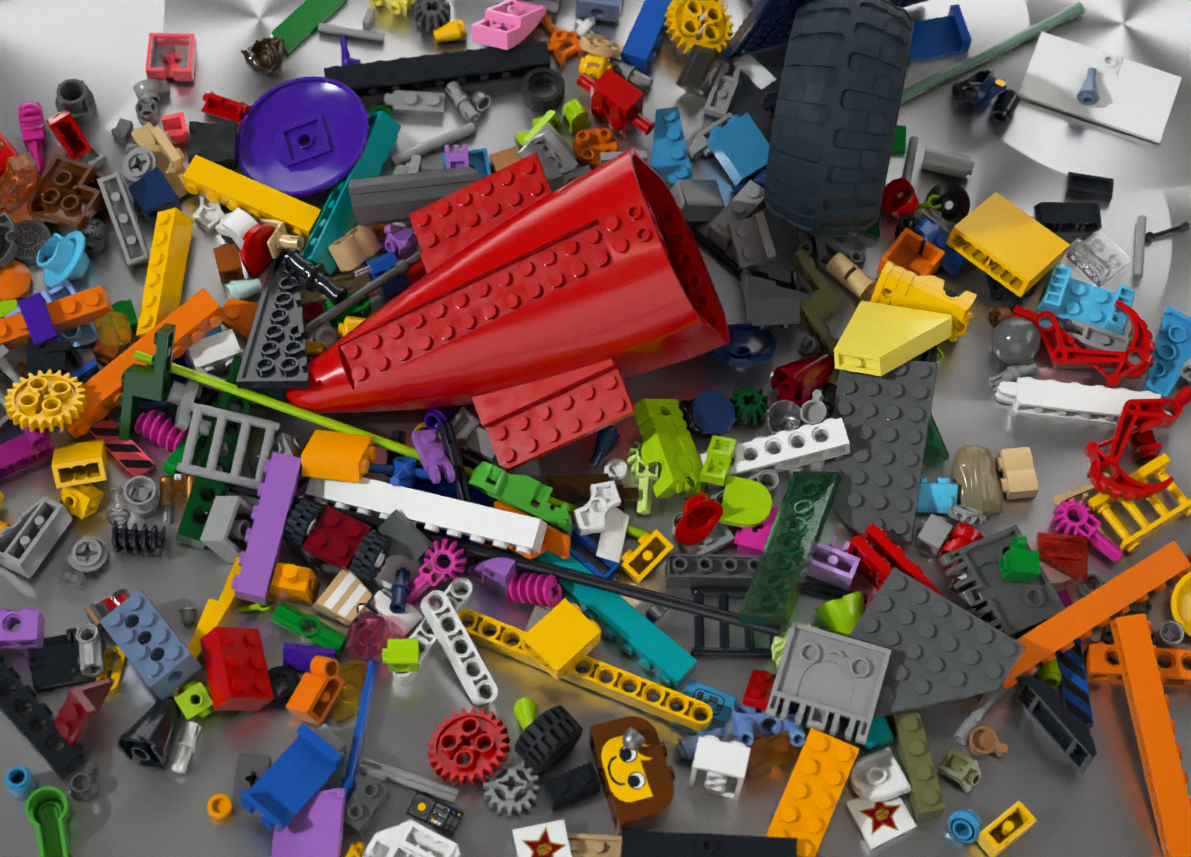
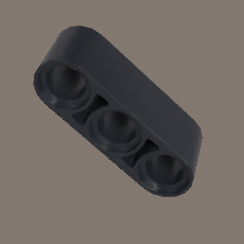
M1041 202L1034 206L1035 220L1051 232L1093 233L1102 228L1100 206L1097 203Z

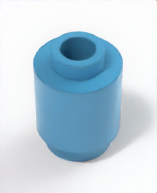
M15 766L7 772L5 783L15 797L27 798L35 791L36 781L26 767Z

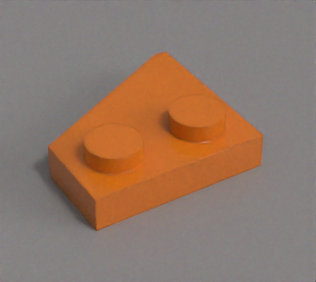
M229 298L222 307L227 317L221 324L228 329H233L234 333L248 342L259 303Z

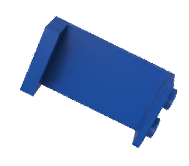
M959 4L950 5L948 16L914 22L909 54L911 63L968 53L972 39Z
M304 723L296 730L298 737L258 781L247 792L243 789L238 792L242 801L240 805L248 813L252 814L255 812L261 817L259 821L270 831L274 828L281 833L344 763L342 755Z

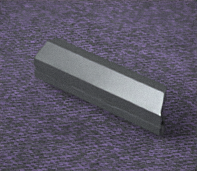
M472 167L355 179L349 181L348 188L354 214L358 224L362 227L411 221L409 214L480 180L481 176Z

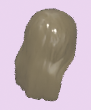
M968 444L962 446L953 457L952 470L953 482L958 484L957 494L960 505L983 512L982 515L986 517L1001 512L1003 510V494L992 454L983 445Z

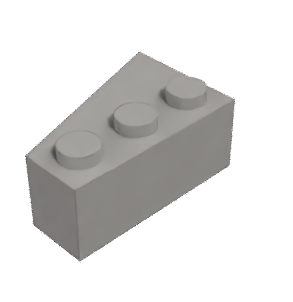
M46 496L40 498L19 515L20 519L10 527L5 526L0 530V565L29 579L73 520L64 505Z

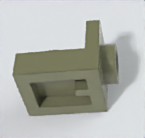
M952 748L937 766L940 774L960 783L962 790L967 793L973 786L978 784L981 777L977 761Z

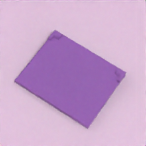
M336 788L318 791L281 833L274 829L271 857H341L346 789Z

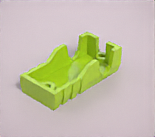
M643 398L634 405L637 412L634 414L635 420L643 437L641 456L644 465L649 466L655 462L662 464L661 476L653 486L656 498H670L676 492L679 493L680 498H690L699 494L707 484L700 481L703 467L691 434L686 429L687 424L682 418L683 413L679 409L678 399Z

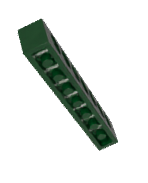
M234 356L226 382L237 385L236 379L243 357ZM223 391L218 408L233 411L230 405L238 404L242 410L237 413L247 415L248 409H254L256 402ZM214 417L199 467L206 468L217 422L216 417ZM227 420L226 426L233 427L235 432L232 434L224 432L221 448H224L228 455H219L216 470L231 473L232 459L236 451L241 423ZM195 476L175 541L204 549L205 544L200 541L206 523L198 524L194 521L193 517L202 515L207 521L215 497L226 496L229 483ZM205 492L210 493L214 499L212 501H205L202 499L201 494Z

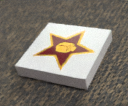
M900 796L881 802L867 801L858 797L845 805L870 851L917 827Z
M564 819L512 830L517 857H572Z

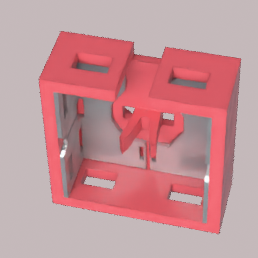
M149 33L145 69L147 79L167 81V78H174V81L193 82L197 46L195 34Z

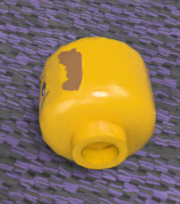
M589 53L586 57H582L580 61L579 74L586 73L597 81L608 69L613 71L614 66L610 64L609 57Z

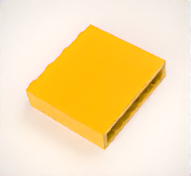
M997 192L955 225L946 241L947 245L1019 297H1022L1055 264H1058L1070 244Z

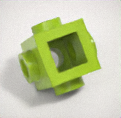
M194 680L182 688L184 692L174 698L187 720H192L198 715L202 719L214 711L210 687L205 681L197 683ZM197 695L200 697V703L196 701Z

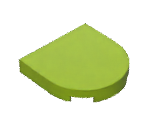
M727 475L722 500L723 514L718 523L742 528H753L769 517L772 508V498L769 491L757 481Z

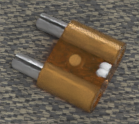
M174 474L173 476L159 478L160 507L163 508L165 523H168V521L169 523L172 522V508L186 507L195 479L194 475Z

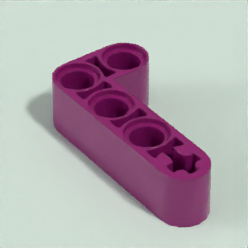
M28 426L23 429V435L0 444V479L53 456L56 446L47 428H45L43 433H40L39 428L30 432Z

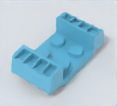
M1055 264L1048 273L1037 311H1050L1056 316L1057 321L1062 323L1072 319L1085 324L1087 322L1124 335L1128 318L1122 311L1115 308L1114 305L1116 300H1119L1132 308L1135 290L1123 284H1119L1116 292L1069 278L1072 268Z

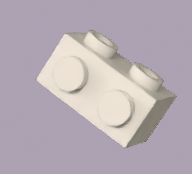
M233 329L203 338L188 348L194 368H203L209 374H211L212 370L218 372L226 369L230 370L234 356L243 357Z

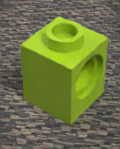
M387 639V648H383L382 657L383 663L388 665V672H419L418 639Z

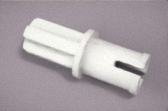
M185 722L180 741L176 743L178 750L172 766L174 772L184 774L191 753L196 752L195 744L201 726L195 722Z

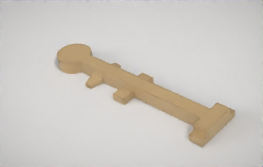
M1105 473L1106 477L1111 478L1108 473ZM1079 484V489L1073 492L1067 489V494L1054 495L1052 503L1054 506L1059 507L1060 502L1063 500L1067 501L1072 498L1075 500V497L1081 494L1084 498L1089 497L1088 492L1096 488L1092 484L1085 487L1083 484Z

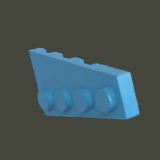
M678 107L656 109L651 167L663 180L667 179L672 186H674L678 179L694 180Z
M1168 305L1164 310L1155 344L1156 352L1152 356L1155 362L1152 367H1149L1144 391L1161 394V398L1168 397L1181 375L1180 369L1191 358V318Z

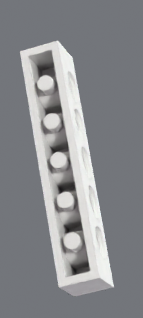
M829 418L819 424H806L796 430H784L766 438L757 437L750 442L736 443L732 459L733 464L730 466L728 475L747 479L766 469L777 473L850 454V443L842 418ZM820 437L827 438V440L824 442L817 441V439ZM797 443H801L804 445L801 448L793 447V445ZM774 449L780 451L778 454L769 453L771 450ZM707 451L700 455L702 466H704ZM751 455L757 457L752 461L746 460V458ZM707 483L709 490L723 487L720 485Z

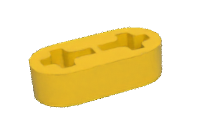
M110 646L104 650L105 670L101 672L100 676L96 677V680H103L109 678V674H111L114 684L108 695H113L120 689L127 663L126 656L118 646ZM114 654H118L120 660H115L114 666L111 667L112 663L109 658H113Z

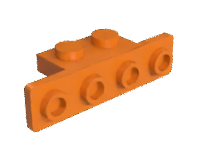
M499 500L494 502L495 509L529 516ZM547 525L540 553L531 551L530 555L519 554L531 560L548 550L563 559H567L570 557L571 538ZM508 546V547H507V548H509V549H511V550L517 552V551H516V547H512V546Z

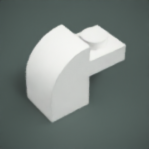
M236 208L233 212L224 215L215 229L220 235L232 237L240 250H242L245 241L243 240L244 235L251 227L258 223L248 213Z

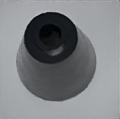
M167 696L163 700L159 698L121 735L117 745L128 759L131 760L132 757L140 760L138 765L151 770H159L166 763L182 713L174 697Z

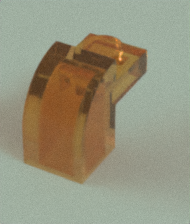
M788 731L768 738L763 736L754 740L751 745L745 746L751 748L745 773L747 781L771 772L773 765L797 757L798 753L790 742Z

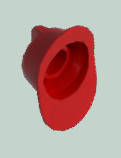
M898 178L889 182L885 186L881 203L885 213L892 215L898 220L905 214L914 215L913 212L917 209L919 200L910 182L905 178Z
M704 491L687 499L682 507L683 516L675 529V537L678 542L683 545H694L703 541L723 514L722 505L708 497Z

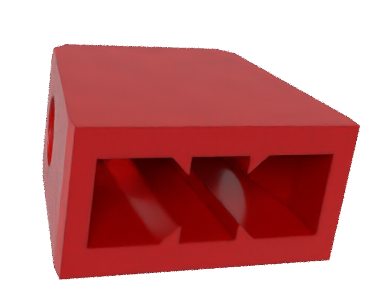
M66 109L46 120L59 144L71 159L76 160L92 150L71 113ZM78 141L77 145H75L74 147H69L72 143Z

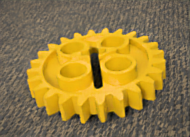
M672 0L667 7L668 11L664 15L667 18L664 25L670 27L666 33L673 34L670 41L677 40L676 48L683 46L684 54L691 51L693 58L698 53L700 59H703L705 55L710 59L714 54L718 56L725 49L726 44L730 42L731 36L734 34V31L731 30L734 23L729 22L732 15L725 13L728 7L722 8L720 6L722 0L718 2L714 0Z
M51 369L46 374L38 370V375L36 376L28 373V379L20 377V384L12 383L13 389H7L8 395L4 397L5 409L9 420L13 419L14 425L20 424L22 430L28 426L30 432L39 428L40 433H43L45 428H49L53 432L54 426L63 429V423L71 425V418L79 419V413L84 412V406L87 405L86 391L83 388V383L78 382L77 377L71 378L69 372L62 376L61 370L52 374Z

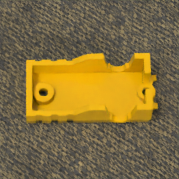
M888 261L880 274L870 302L952 315V336L946 340L955 342L958 337L965 336L967 333L965 330L969 325L968 319L974 316L973 313H970V310L977 295L966 290L959 297H949L943 290L945 280L936 276H918L916 273L907 271L905 268L896 266Z

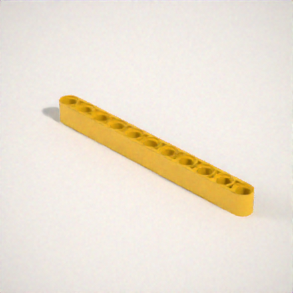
M463 609L457 613L462 623L464 621H471L473 623L472 626L464 628L469 637L473 638L478 645L547 672L521 648V638L527 633L526 631L470 609ZM487 630H493L496 632V634L491 637L484 635V633ZM511 639H516L519 641V643L515 646H510L507 644V642ZM586 655L561 677L694 731L703 732L711 726L713 712L708 704ZM579 667L589 669L585 674H580L576 670ZM609 676L612 678V681L610 683H603L600 681V678ZM631 685L635 687L636 690L634 692L628 693L624 691L623 688L625 686ZM649 695H656L660 699L657 702H650L647 697ZM674 704H679L683 707V710L676 712L670 707ZM696 714H704L707 719L705 721H698L694 716Z

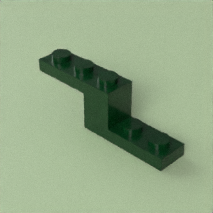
M166 323L156 330L154 335L156 353L152 358V367L134 363L124 370L122 374L121 384L124 385V389L119 400V407L122 408L117 423V430H120L119 439L129 441L137 434L134 428L139 415L140 397L162 401L169 394L176 327L174 324Z

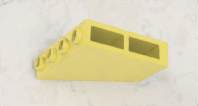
M860 301L834 348L835 369L883 376L952 336V315Z

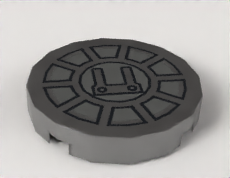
M36 220L18 222L16 225L19 229L20 237L15 240V243L19 248L14 259L23 264L36 263L38 251L52 237L50 230L43 223Z

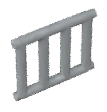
M192 403L191 411L193 415L182 462H179L176 471L258 490L260 482L265 481L266 474L263 473L266 459L270 458L275 431H278L280 428V423L212 406ZM203 415L217 418L206 468L191 465ZM227 420L241 423L231 473L216 470ZM251 426L266 429L255 479L240 476Z

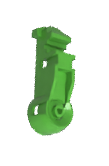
M484 461L475 468L468 482L470 486L531 517L541 519L560 532L569 533L572 524L571 517L568 514L570 510L569 505L563 503L560 508L550 509L551 504L548 503V499L553 488L527 475L509 474L501 468ZM531 501L538 504V507L530 505Z
M52 786L41 787L28 797L25 803V814L32 826L36 828L40 857H72L66 826L70 816L69 801L59 789Z

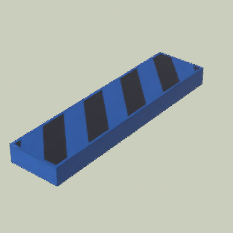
M1078 637L1073 640L1075 646L1064 653L1060 649L1056 651V658L1062 675L1060 685L1063 705L1069 709L1075 719L1086 723L1087 728H1093L1094 723L1081 640Z

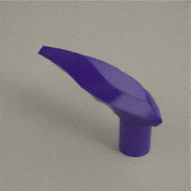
M344 34L341 35L342 66L360 63V59L350 58L347 41Z

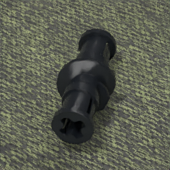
M297 248L289 250L284 256L282 263L286 267H291L301 278L305 279V289L307 291L314 292L317 290L330 299L334 306L347 297L348 290L338 286L326 272L323 273L324 264L319 263L314 266L310 260H306L300 255V251Z

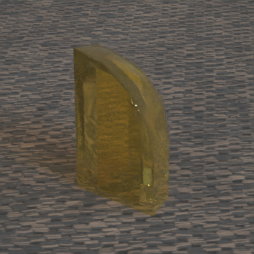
M111 310L93 321L100 340L107 346L120 347L131 341L132 331L127 314Z

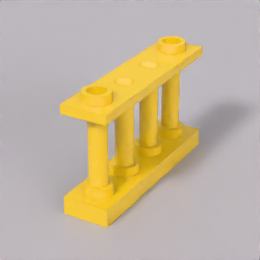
M1164 453L1128 476L1146 484L1153 477L1163 482L1169 478L1166 468L1171 459ZM1174 481L1167 488L1180 504L1174 510L1169 512L1157 495L1146 498L1161 516V518L1153 523L1146 519L1132 500L1123 501L1120 497L1117 500L1111 499L1106 492L1103 494L1099 493L1090 498L1085 506H1091L1089 514L1098 513L1104 516L1123 540L1119 548L1124 552L1128 550L1129 553L1137 549L1141 545V541L1184 514L1186 517L1191 515V499H1187ZM1114 501L1121 502L1142 530L1131 536L1110 509V504Z

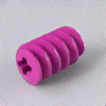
M155 408L150 412H143L135 423V432L142 434L144 438H149L153 443H158V446L165 447L168 452H174L188 434L189 429L184 431L176 428L175 425L173 426V418L170 417L165 421L166 414L161 413L157 416L158 410Z
M516 571L511 575L507 585L506 597L511 603L556 607L562 599V588L554 575L547 576L545 574L538 575L536 573L529 574L528 572L521 573Z

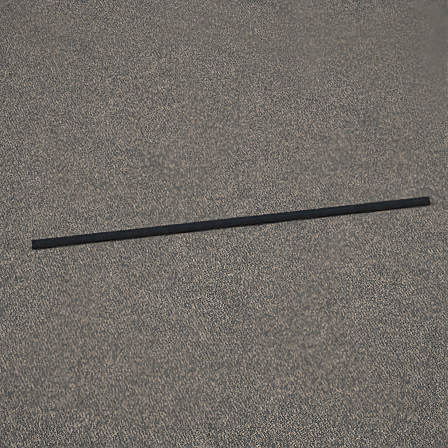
M234 484L229 485V492L260 500V497L257 496L258 490ZM294 496L292 508L295 509V506L304 499ZM308 500L322 507L324 511L327 507L333 508L370 526L372 530L377 531L385 521ZM418 529L432 543L438 540L442 544L444 538H448L449 545L457 541L456 549L464 548L463 554L485 560L498 557L515 560L516 568L547 576L554 575L557 579L779 637L781 631V624L546 562L530 560L523 556Z

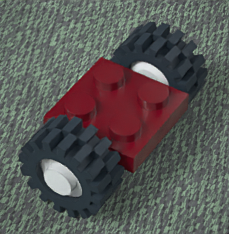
M306 499L301 500L295 506V510H292V515L287 520L288 524L285 525V540L346 572L351 566L353 573L369 581H372L381 572V567L385 565V560L388 558V552L391 549L389 539L372 532L370 526L330 507H327L324 511L322 507Z

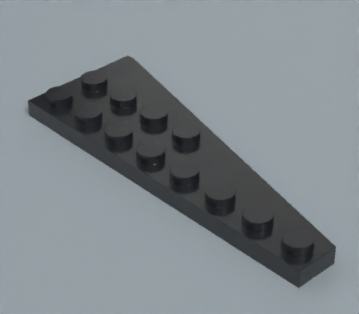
M281 252L277 259L272 258L236 379L238 389L309 388L300 276L291 267H286L282 263L287 252Z

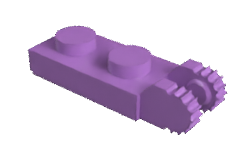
M436 429L413 431L411 440L432 483L439 484L441 482V471L448 483L454 482L455 472L444 451Z

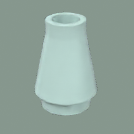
M258 278L252 280H233L225 285L228 299L243 301L256 293L262 292V286Z

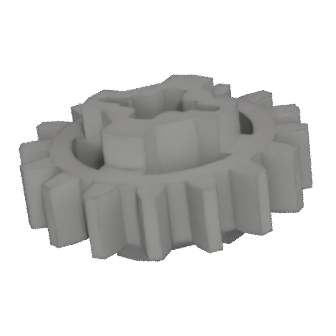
M512 758L508 765L505 761H501L502 770L494 769L495 777L493 778L487 774L486 779L489 782L483 783V789L488 790L484 793V798L491 799L489 807L492 808L497 805V813L500 814L503 810H507L508 816H511L513 810H516L517 814L521 815V808L523 807L530 810L531 805L529 801L536 802L537 796L533 793L539 792V786L534 785L538 782V776H531L533 770L531 768L525 769L524 761L519 765H515V759ZM517 773L522 775L526 780H521ZM509 784H514L513 791H508ZM497 795H501L505 801L499 799ZM521 796H525V797H524L523 799H521L520 801L515 802V801H516L518 798H520Z

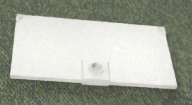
M1041 31L1018 96L1159 144L1162 140V135L1182 77ZM1093 67L1097 70L1095 80L1099 101L1093 105H1084L1077 100V94L1087 77L1088 68Z

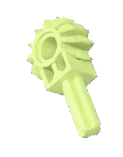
M635 440L633 448L628 450L630 457L627 458V463L632 465L631 471L635 473L634 484H638L639 501H637V513L646 515L651 513L653 485L657 482L658 475L662 471V464L655 462L645 466L641 456L642 444Z

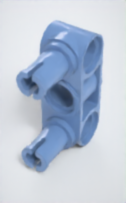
M737 703L732 707L731 732L737 735L739 742L745 744V746L751 745L754 737H790L791 744L799 747L805 743L806 709L801 726L795 724L796 713L800 707L799 704L790 703L788 717L785 721H782L779 718L784 703H779L775 718L765 716L766 711ZM768 718L773 719V720L768 721V722L764 721L765 719H768Z

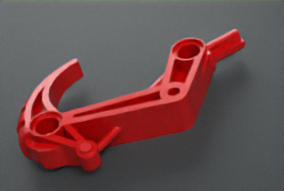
M1116 300L1114 307L1127 316L1133 329V339L1126 352L1081 349L1075 344L1076 340L1058 325L1056 316L1052 312L1039 311L1036 313L1018 305L1013 310L1011 317H1024L1035 324L1041 335V345L1050 364L1055 369H1096L1107 379V386L1113 389L1118 386L1119 381L1126 378L1140 379L1155 362L1151 354L1156 352L1155 343L1151 341L1153 335L1150 330H1147L1148 325L1139 317L1135 310L1119 300ZM1043 320H1048L1052 325L1049 328H1043L1039 323ZM1136 356L1141 362L1134 365L1128 361V358ZM1107 368H1117L1114 374L1109 375L1105 370H1103Z
M1184 386L1173 398L1127 400L1119 413L1112 438L1101 443L1094 441L1087 443L1084 448V454L1090 458L1091 464L1087 472V478H1090L1092 485L1098 493L1103 494L1106 492L1109 494V498L1115 500L1120 497L1123 501H1131L1132 499L1137 501L1155 496L1172 484L1174 479L1171 476L1165 481L1156 484L1136 481L1119 467L1118 462L1130 435L1138 432L1144 433L1156 427L1170 428L1175 424L1176 420L1183 414V408L1191 401V387L1187 388ZM1164 411L1170 412L1172 416L1167 415ZM1110 444L1107 455L1099 449ZM1102 473H1108L1111 478L1105 477Z

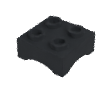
M227 120L220 123L189 121V165L194 156L197 155L227 169H237V127L235 120Z

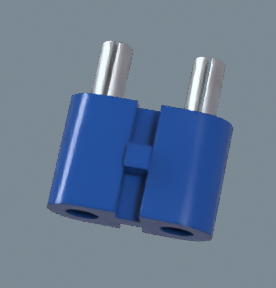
M390 251L366 261L365 267L354 271V276L358 279L369 274L371 280H375L392 269L398 260L395 254ZM405 274L403 276L398 275L369 294V297L372 298L380 295L384 298L408 288L407 276Z

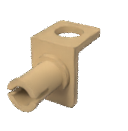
M260 219V225L269 224L276 228L267 241L273 259H277L283 248L302 250L304 238L302 236L288 235L283 221Z

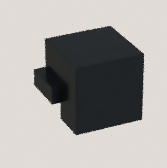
M27 338V374L32 373L36 376L38 375V370L46 374L51 369L52 374L61 370L63 376L68 372L71 374L78 367L83 366V358L68 340L47 342L36 347L32 338Z

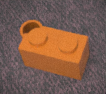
M317 655L310 663L312 673L305 672L286 708L299 720L321 726L345 681L337 674L339 663L336 659Z

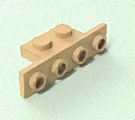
M150 122L131 132L132 138L139 147H146L153 151L157 157L156 164L178 198L188 194L189 192L183 186V175L185 173L183 160L185 158L178 147L175 149L172 145L173 141L168 132L163 133L158 125L153 127Z

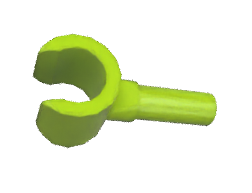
M931 195L927 201L920 203L916 210L929 207L936 210L939 209L941 204L936 206L931 204V201L934 198H939V196Z
M268 597L266 605L254 603L239 607V612L261 610L273 613L276 608L267 607L270 601H275V599Z

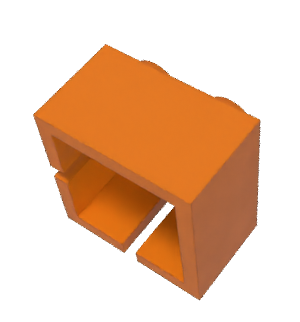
M906 227L880 259L877 274H881L884 266L889 261L896 266L905 268L907 271L916 273L918 276H933L941 266L945 252L927 241L921 256L919 252L924 238Z

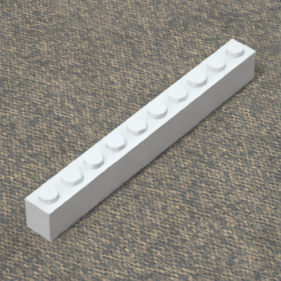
M310 477L306 494L312 497L314 502L326 505L328 502L334 503L335 507L345 510L354 508L357 509V513L371 516L372 513L379 514V518L386 520L397 509L415 527L416 524L425 525V530L438 533L439 529L446 530L447 535L456 538L467 535L470 536L469 540L484 544L485 540L491 541L493 546L501 549H507L508 546L516 547L517 552L530 555L531 551L540 553L548 525L538 518L398 485L392 486L389 483L362 477L360 483Z

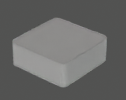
M368 8L362 24L363 30L371 31L375 22V11Z

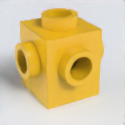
M92 483L63 487L59 503L64 505L68 513L84 519L96 513L104 492L94 487Z

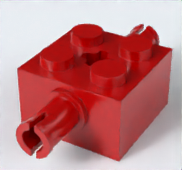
M608 69L597 81L586 73L580 75L577 85L591 94L590 111L596 118L602 119L609 124L611 129L620 132L624 136L634 126L645 135L651 133L655 123L642 115L643 92L611 69Z

